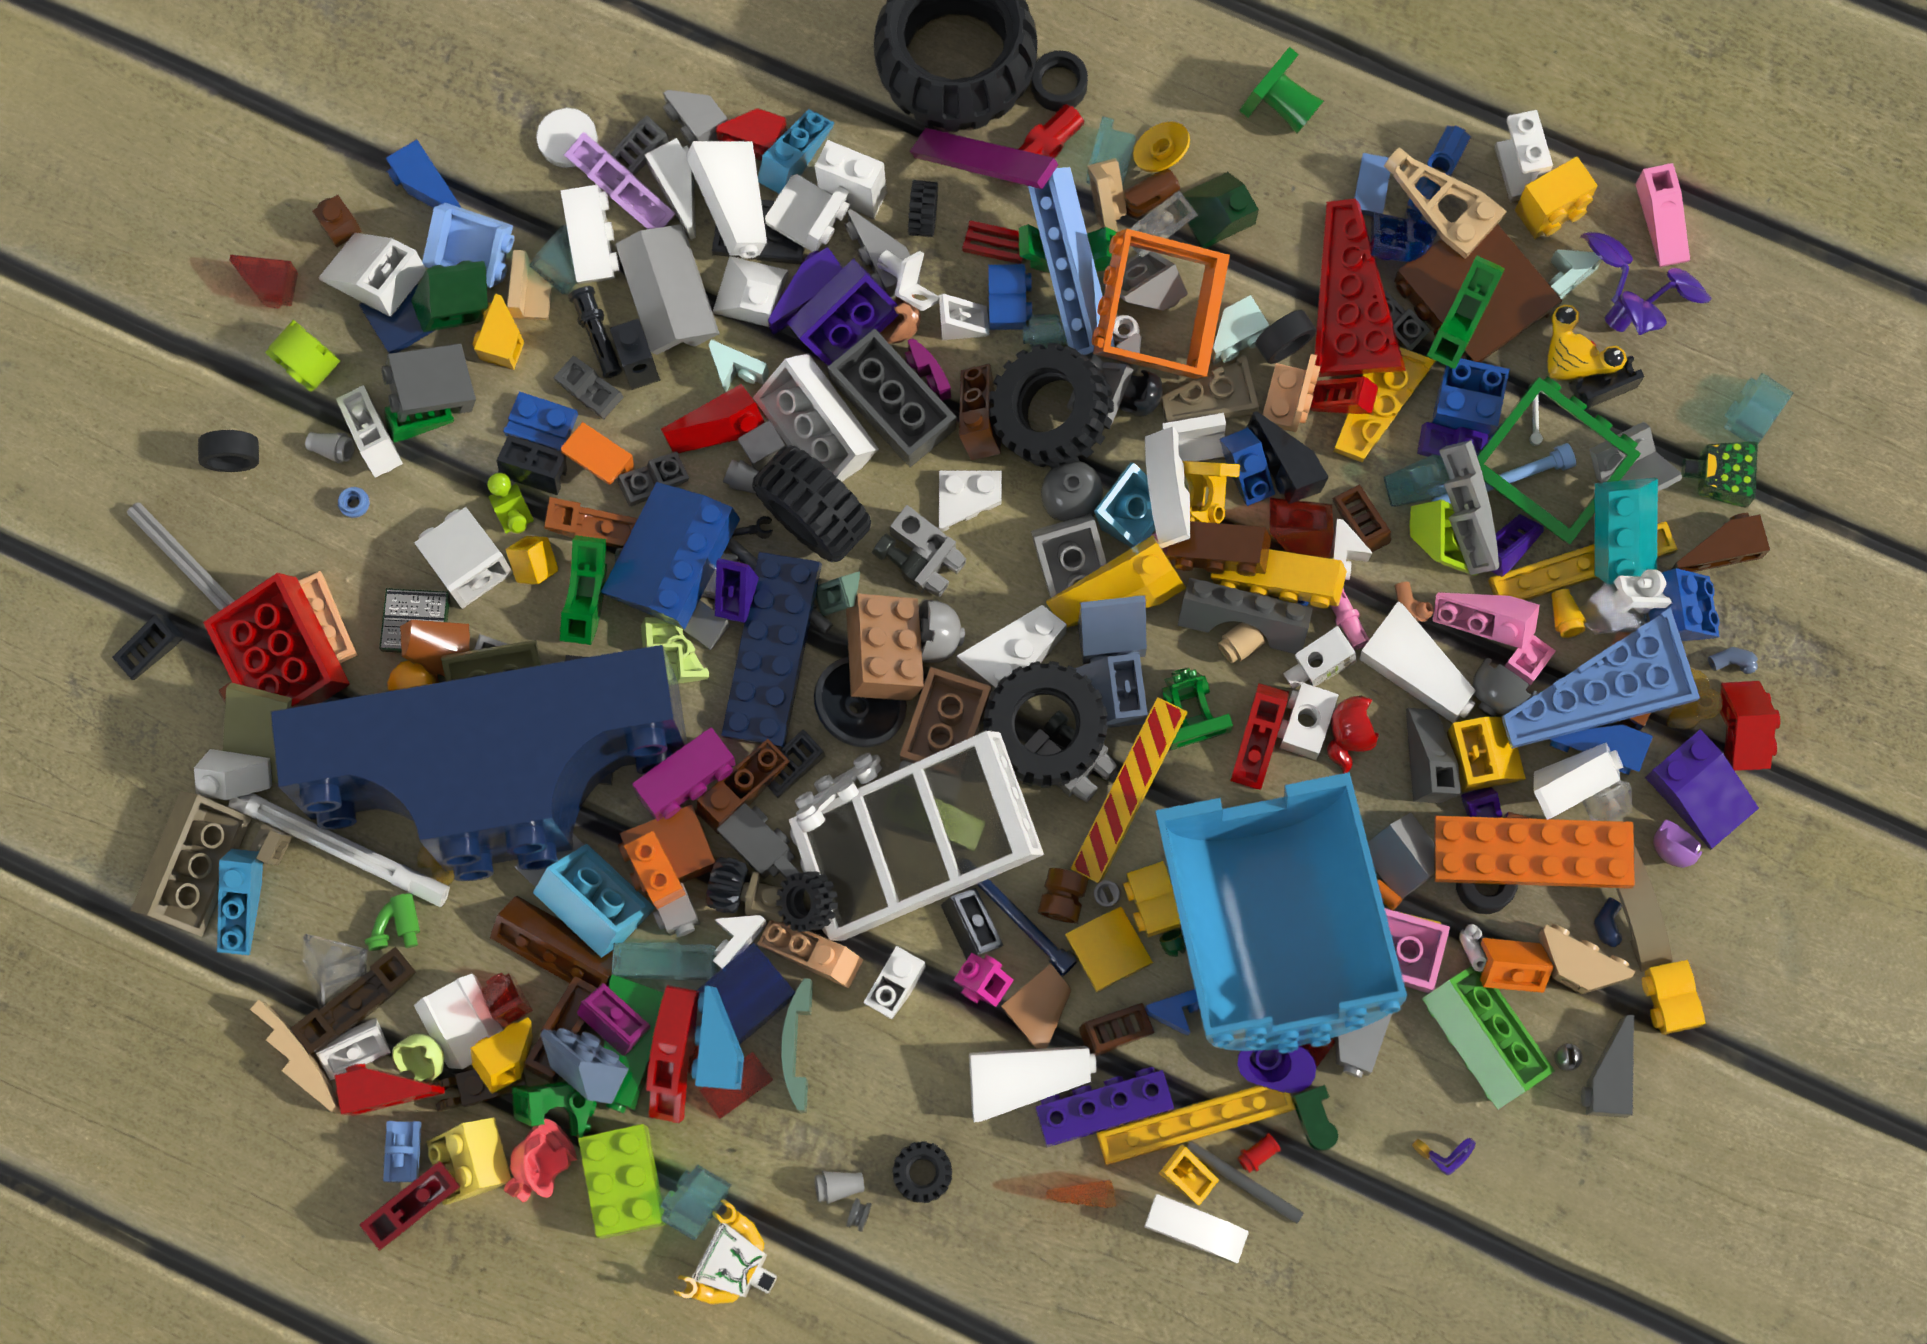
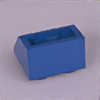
M1460 359L1456 369L1445 365L1431 423L1454 430L1459 427L1468 428L1488 434V438H1490L1499 425L1510 369L1466 359Z
M1677 568L1662 572L1666 581V587L1662 593L1670 598L1672 603L1667 608L1651 609L1648 612L1650 621L1671 607L1681 641L1718 638L1720 621L1715 611L1713 600L1715 590L1713 583L1710 581V576Z

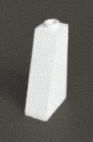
M693 141L687 153V161L730 256L740 255L742 258H753L760 255L767 243L753 142Z
M1397 602L1362 649L1360 660L1450 722L1455 723L1460 716L1465 719L1476 704L1472 701L1476 690L1406 607Z
M1087 1046L969 1053L972 1119L974 1122H981L1091 1082V1073H1096L1095 1054H1089Z

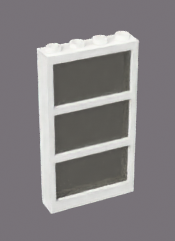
M994 731L982 732L858 788L859 793L847 801L842 802L840 797L834 799L821 811L825 821L809 832H802L796 821L797 816L789 819L791 826L790 835L801 855L800 864L803 872L817 871L820 872V875L825 874L828 877L826 882L832 881L834 885L830 889L831 892H837V897H833V902H837L838 907L832 909L836 915L834 919H829L831 923L822 929L831 941L849 939L1044 855L1000 732Z

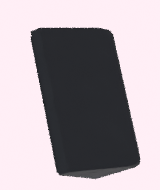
M976 888L951 896L941 904L942 910L966 960L971 953L981 957L1004 946Z

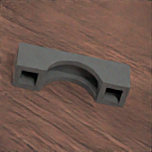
M1189 578L1178 626L1209 633L1215 626L1224 622H1243L1260 630L1267 638L1270 648L1296 654L1303 649L1313 607Z

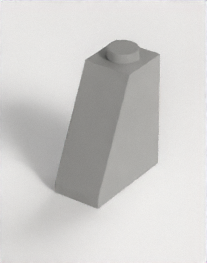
M1392 1014L1361 1029L1334 1037L1336 1063L1344 1067V1073L1356 1078H1362L1363 1074L1368 1076L1372 1073Z

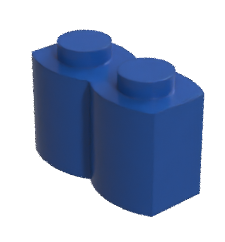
M1025 264L988 265L989 330H1025L1026 321L1032 320V302H1026V292L1032 291L1031 273H1025Z

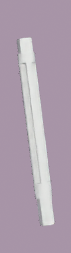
M254 793L232 798L229 801V807L372 873L436 906L441 907L447 900L450 886L410 867L390 860L332 831L319 828L317 824L268 802Z

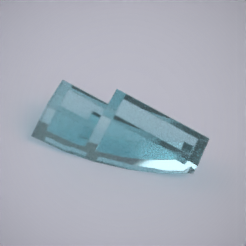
M614 943L612 974L631 978L716 981V965L713 960L717 957L714 955L717 948L713 945H680L679 943Z

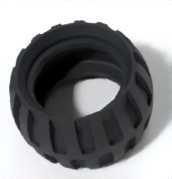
M887 0L879 13L875 27L874 57L881 82L889 92L893 102L905 114L910 115L912 113L918 123L930 128L933 126L945 128L947 132H959V129L972 127L973 130L987 126L993 118L999 119L1013 108L1015 101L1027 89L1037 59V32L1026 0ZM946 15H969L987 23L1000 36L1004 46L1002 53L989 68L972 77L958 79L932 75L915 63L907 48L918 30L929 21Z

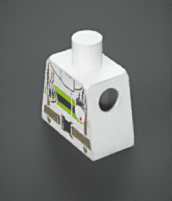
M1339 626L1297 652L1295 658L1298 664L1284 672L1283 675L1292 689H1295L1307 680L1310 681L1312 686H1317L1356 663V653ZM1314 660H1320L1323 662L1322 665L1317 668H1313L1310 666V663Z

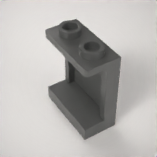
M461 343L388 354L386 364L381 368L384 384H389L392 394H389V405L391 412L397 413L399 422L406 421L409 414L454 407L459 408L460 414L472 412L476 398Z

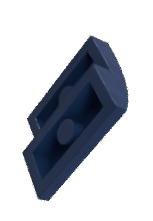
M418 283L391 317L363 302L359 304V307L389 354L398 353L434 332L422 331L411 302Z

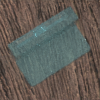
M1102 116L1089 165L1115 158L1119 163L1123 187L1136 136L1113 130L1114 119ZM1087 170V184H1090L1089 174Z

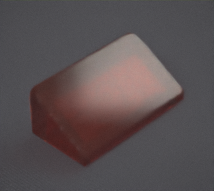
M751 1052L744 1057L741 1090L703 1087L700 1092L717 1116L722 1119L771 1083L773 1079L754 1052Z

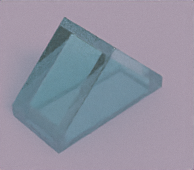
M562 225L529 264L534 271L562 294H568L576 284L567 225Z

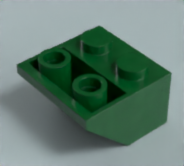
M467 260L457 265L446 267L435 265L425 271L411 299L423 332L481 322L484 311L488 309L486 265L484 261L472 262Z

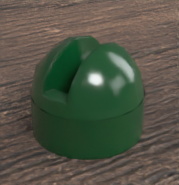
M1181 929L1169 931L1159 938L1162 949L1167 955L1177 957L1178 951L1182 954L1185 953L1186 945Z

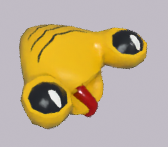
M1564 304L1555 309L1551 317L1553 334L1547 359L1548 373L1551 379L1558 381L1571 380L1595 374L1614 373L1623 368L1627 358L1625 351L1620 347L1609 346L1602 352H1599L1592 340L1587 339L1582 334L1573 333V329L1579 321V312L1574 306Z

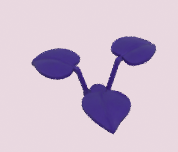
M1583 233L1579 237L1587 241L1590 248L1602 261L1622 270L1616 293L1611 299L1614 305L1604 317L1606 323L1616 331L1624 332L1632 322L1638 335L1664 328L1667 324L1666 318L1652 302L1669 289H1677L1683 298L1695 303H1708L1712 300V297L1694 276L1679 268L1669 269L1667 276L1671 282L1664 285L1646 301L1629 291H1625L1621 295L1629 272L1627 264H1631L1633 261L1629 251L1619 241L1602 233Z

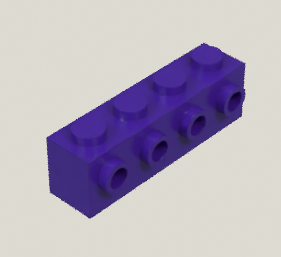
M1154 1067L1135 1072L1136 1078L1124 1081L1122 1076L1103 1081L1105 1087L1092 1090L1091 1085L1072 1090L1073 1096L1060 1099L1059 1094L1040 1100L1042 1105L1036 1106V1113L1046 1147L1173 1111L1174 1105L1163 1070L1155 1072Z

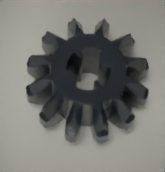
M719 857L716 860L710 874L706 892V902L709 908L723 913H735L741 904L742 888L744 882L747 881L748 868L744 862L730 857Z

